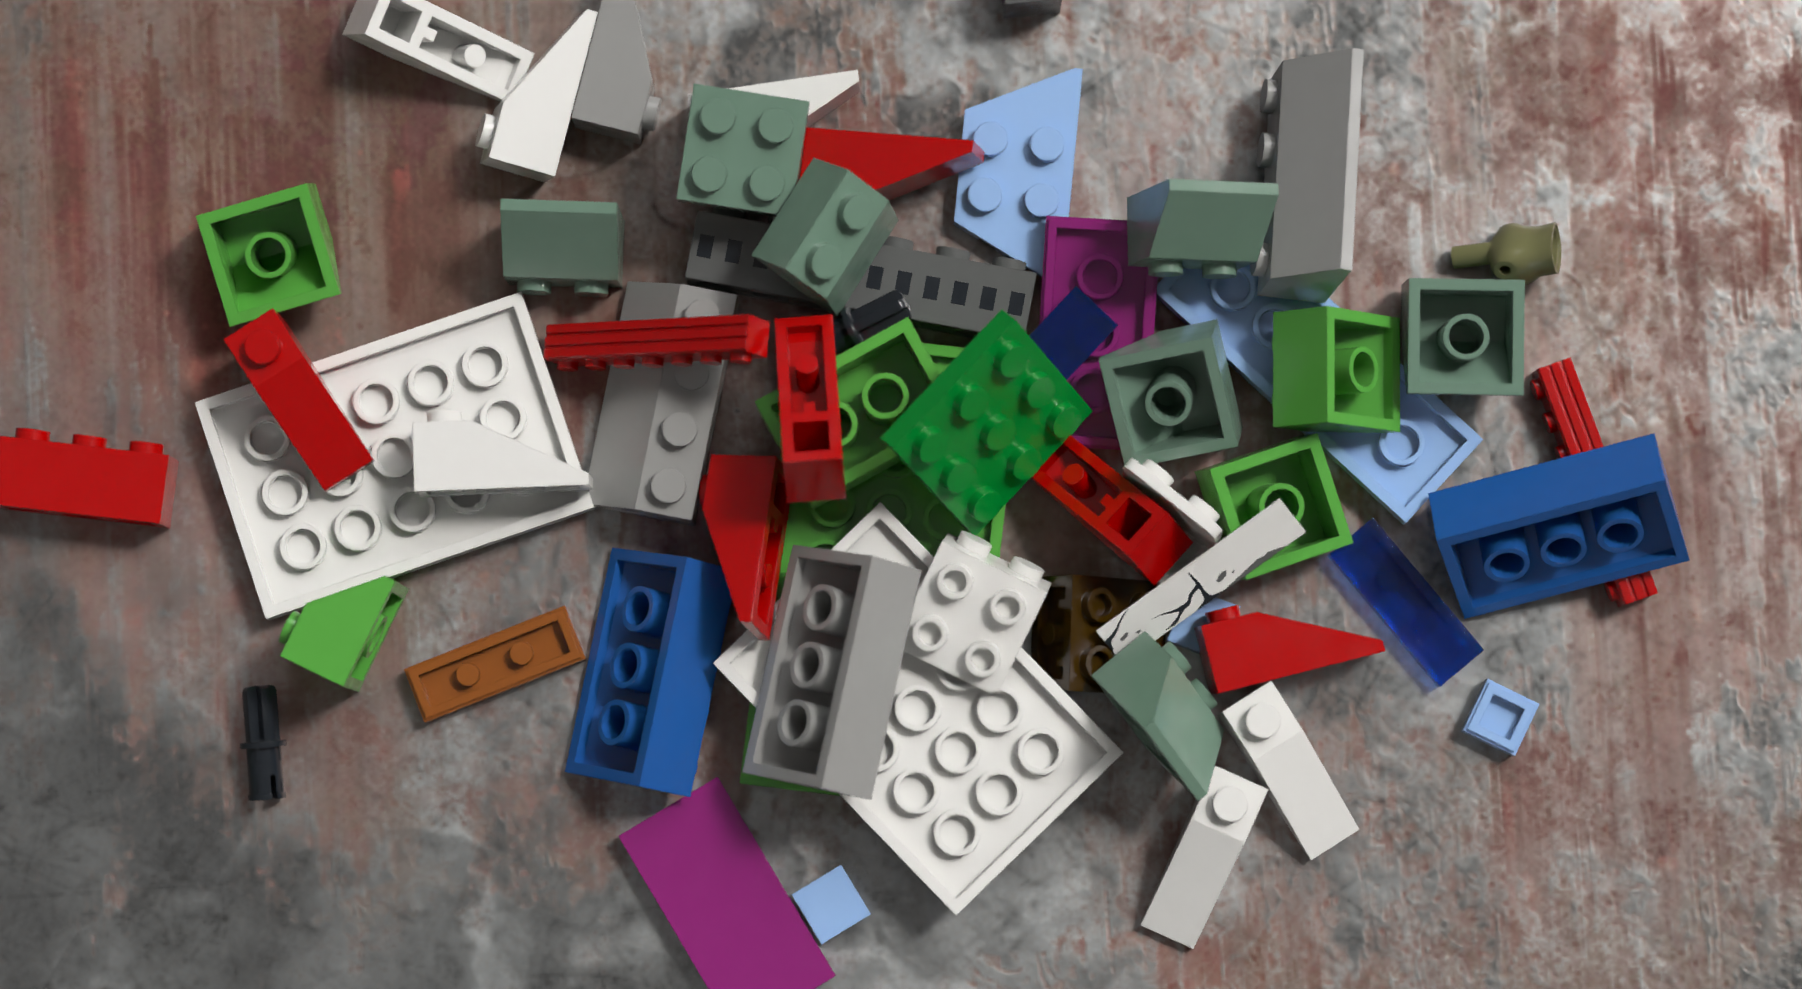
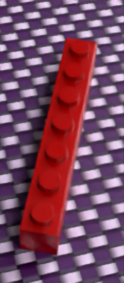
M750 314L548 324L546 325L547 336L545 337L543 358L546 361L557 364L558 370L567 372L578 371V366H585L586 369L598 371L606 370L607 365H613V367L620 369H634L635 364L641 363L642 366L650 368H663L664 362H671L672 365L680 367H691L693 361H700L701 364L713 366L722 365V360H729L736 364H751L754 358H767L770 322Z
M1571 357L1538 368L1531 373L1533 377L1530 380L1532 393L1536 400L1541 399L1546 412L1542 414L1545 428L1549 434L1554 433L1558 444L1554 448L1556 458L1559 459L1604 447ZM1650 571L1604 583L1610 601H1616L1618 607L1658 593Z

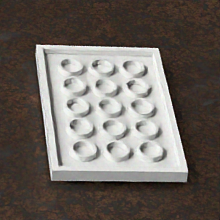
M522 292L312 362L375 460L327 492L324 491L252 383L194 402L265 618L269 621L290 614L293 611L302 610L308 602L379 577L387 576L393 579L595 510L589 490L420 497L414 492L412 422H426L427 412L460 411L462 420H472L582 470Z
M881 502L831 549L872 555L919 569L921 574L917 592L934 559L924 546ZM780 599L775 603L770 640H758L747 630L713 663L755 708H757ZM1022 647L1001 689L993 693L976 687L904 651L872 799L839 795L939 899L957 915L1124 752Z

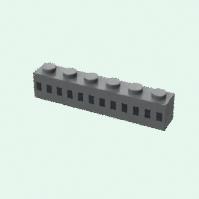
M712 207L711 212L698 210L685 274L687 285L826 311L751 256L775 217L768 216V222L765 223L745 219L746 212L715 207ZM888 236L843 309L849 307L853 311L893 290H900L909 302L912 312L910 321L914 328L975 338L1002 309L1013 317L1026 331L1037 273L1025 271L1027 263L1017 259L993 257L992 264L970 261V252L962 249L938 246L936 254L913 250V241Z

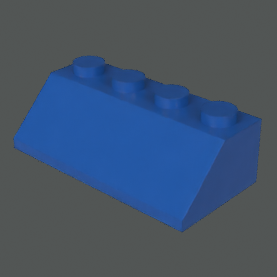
M1654 433L1428 493L1436 541L1464 619L1690 561L1669 480Z
M620 548L611 549L565 772L691 797L717 667L713 663L721 656L728 613L732 603V597L721 566L689 557Z

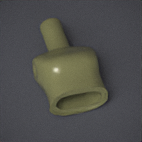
M1556 222L1540 226L1508 223L1499 228L1490 242L1452 246L1451 259L1454 269L1490 265L1493 274L1498 278L1525 280V285L1533 283L1542 276L1559 274L1561 267V239Z

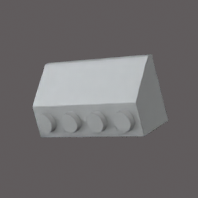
M1349 48L1284 60L1272 78L1265 79L1260 95V112L1268 114L1267 133H1261L1259 138L1257 166L1265 167L1264 183L1279 184V196L1258 261L1250 264L1251 275L1258 276L1257 296L1325 303L1352 271L1364 49Z
M628 281L620 321L738 315L740 303L738 296L731 293L684 284ZM722 360V365L718 366L701 364L700 361H693L691 367L675 366L671 362H664L663 368L642 366V363L635 364L634 369H620L613 367V365L610 366L589 474L593 478V490H589L595 507L695 526L700 505V481L707 470L729 360Z
M792 545L742 773L833 793L872 799L921 570L872 555Z

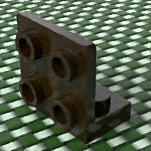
M1075 574L1042 577V579L1052 584L1032 624L1031 658L1065 693H1104L1091 675L1112 659L1115 653L1096 630L1158 585L1155 584L1154 586L1146 580ZM1166 633L1155 640L1161 647L1165 645Z

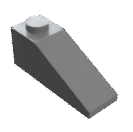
M602 0L571 119L577 129L641 144L645 129L654 131L656 128L662 98L654 96L655 87L636 0Z

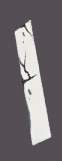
M1279 498L1100 627L1096 632L1115 655L1144 631L1154 640H1157L1306 533V531Z

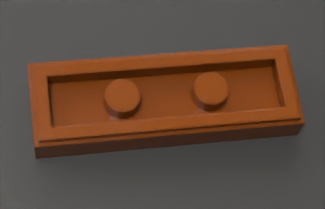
M564 605L405 668L404 671L424 723H429L583 662L587 658L567 607Z

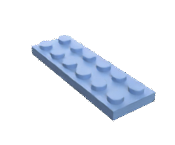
M1250 265L1237 269V277L1229 279H1206L1202 277V269L1183 268V275L1164 277L1157 284L1156 298L1185 325L1217 319L1227 363L1271 404L1273 394V312L1322 306L1340 308L1330 298L1325 303L1257 296L1258 276L1251 275ZM1401 363L1400 432L1302 431L1305 435L1318 433L1323 452L1403 525L1429 499L1428 493L1435 492L1483 440L1436 395L1406 394L1404 368Z

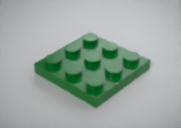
M1001 309L881 436V440L962 527L971 534L977 535L1093 411L1020 324Z

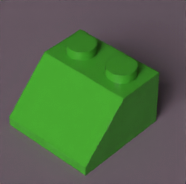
M305 183L196 216L230 327L255 320L272 308L279 313L342 294L333 240L316 183Z
M1331 306L1273 312V427L1305 432H1400V318Z
M382 576L306 603L301 613L293 611L281 631L279 642L284 644L285 647L280 656L332 682L359 692L409 589L387 576Z

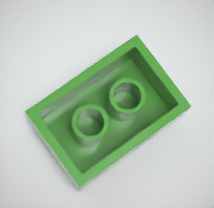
M908 317L836 356L846 491L901 461L881 440V436L940 375ZM776 389L756 400L755 404L782 454L779 389ZM830 500L808 502L814 510Z

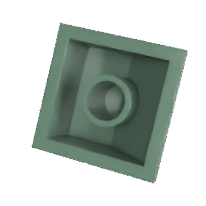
M813 158L751 256L830 314L838 317L899 219L889 200L851 171Z
M1169 178L1127 197L1128 266L1148 267V275L1153 277L1183 275V268L1202 269V277L1206 279L1237 277V269L1258 261L1279 196V184Z
M501 199L503 277L509 285H517V293L522 292L525 295H550L552 286L574 287V295L606 297L608 296L609 288H622L625 221L617 202Z
M1408 278L1401 285V350L1406 394L1523 396L1525 280Z
M1217 319L1163 330L1099 358L1124 465L1130 458L1135 459L1140 464H1143L1147 459L1159 463L1238 447L1243 426Z
M1144 631L1091 676L1144 747L1199 801L1208 793L1224 733V728L1211 712L1218 703L1197 678L1191 682L1187 679L1185 673L1192 667L1170 641L1161 647Z

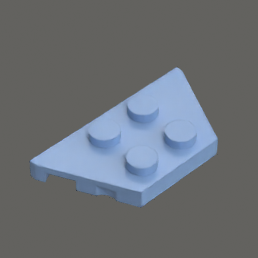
M1080 68L1070 69L967 108L964 113L962 139L974 140L985 153L982 164L962 171L958 175L954 225L975 239H981L995 248L996 252L1004 257L1027 263L1026 268L1037 273L1040 277L1043 276L1046 216L1069 217L1083 69Z

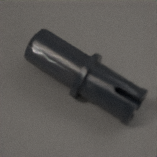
M893 290L853 311L849 307L842 309L841 317L833 320L836 356L907 317L910 320L912 312L909 302L900 290Z
M273 685L248 686L242 691L246 742L240 743V749H246L248 801L286 798L281 746H286L287 743L286 739H280L277 690Z

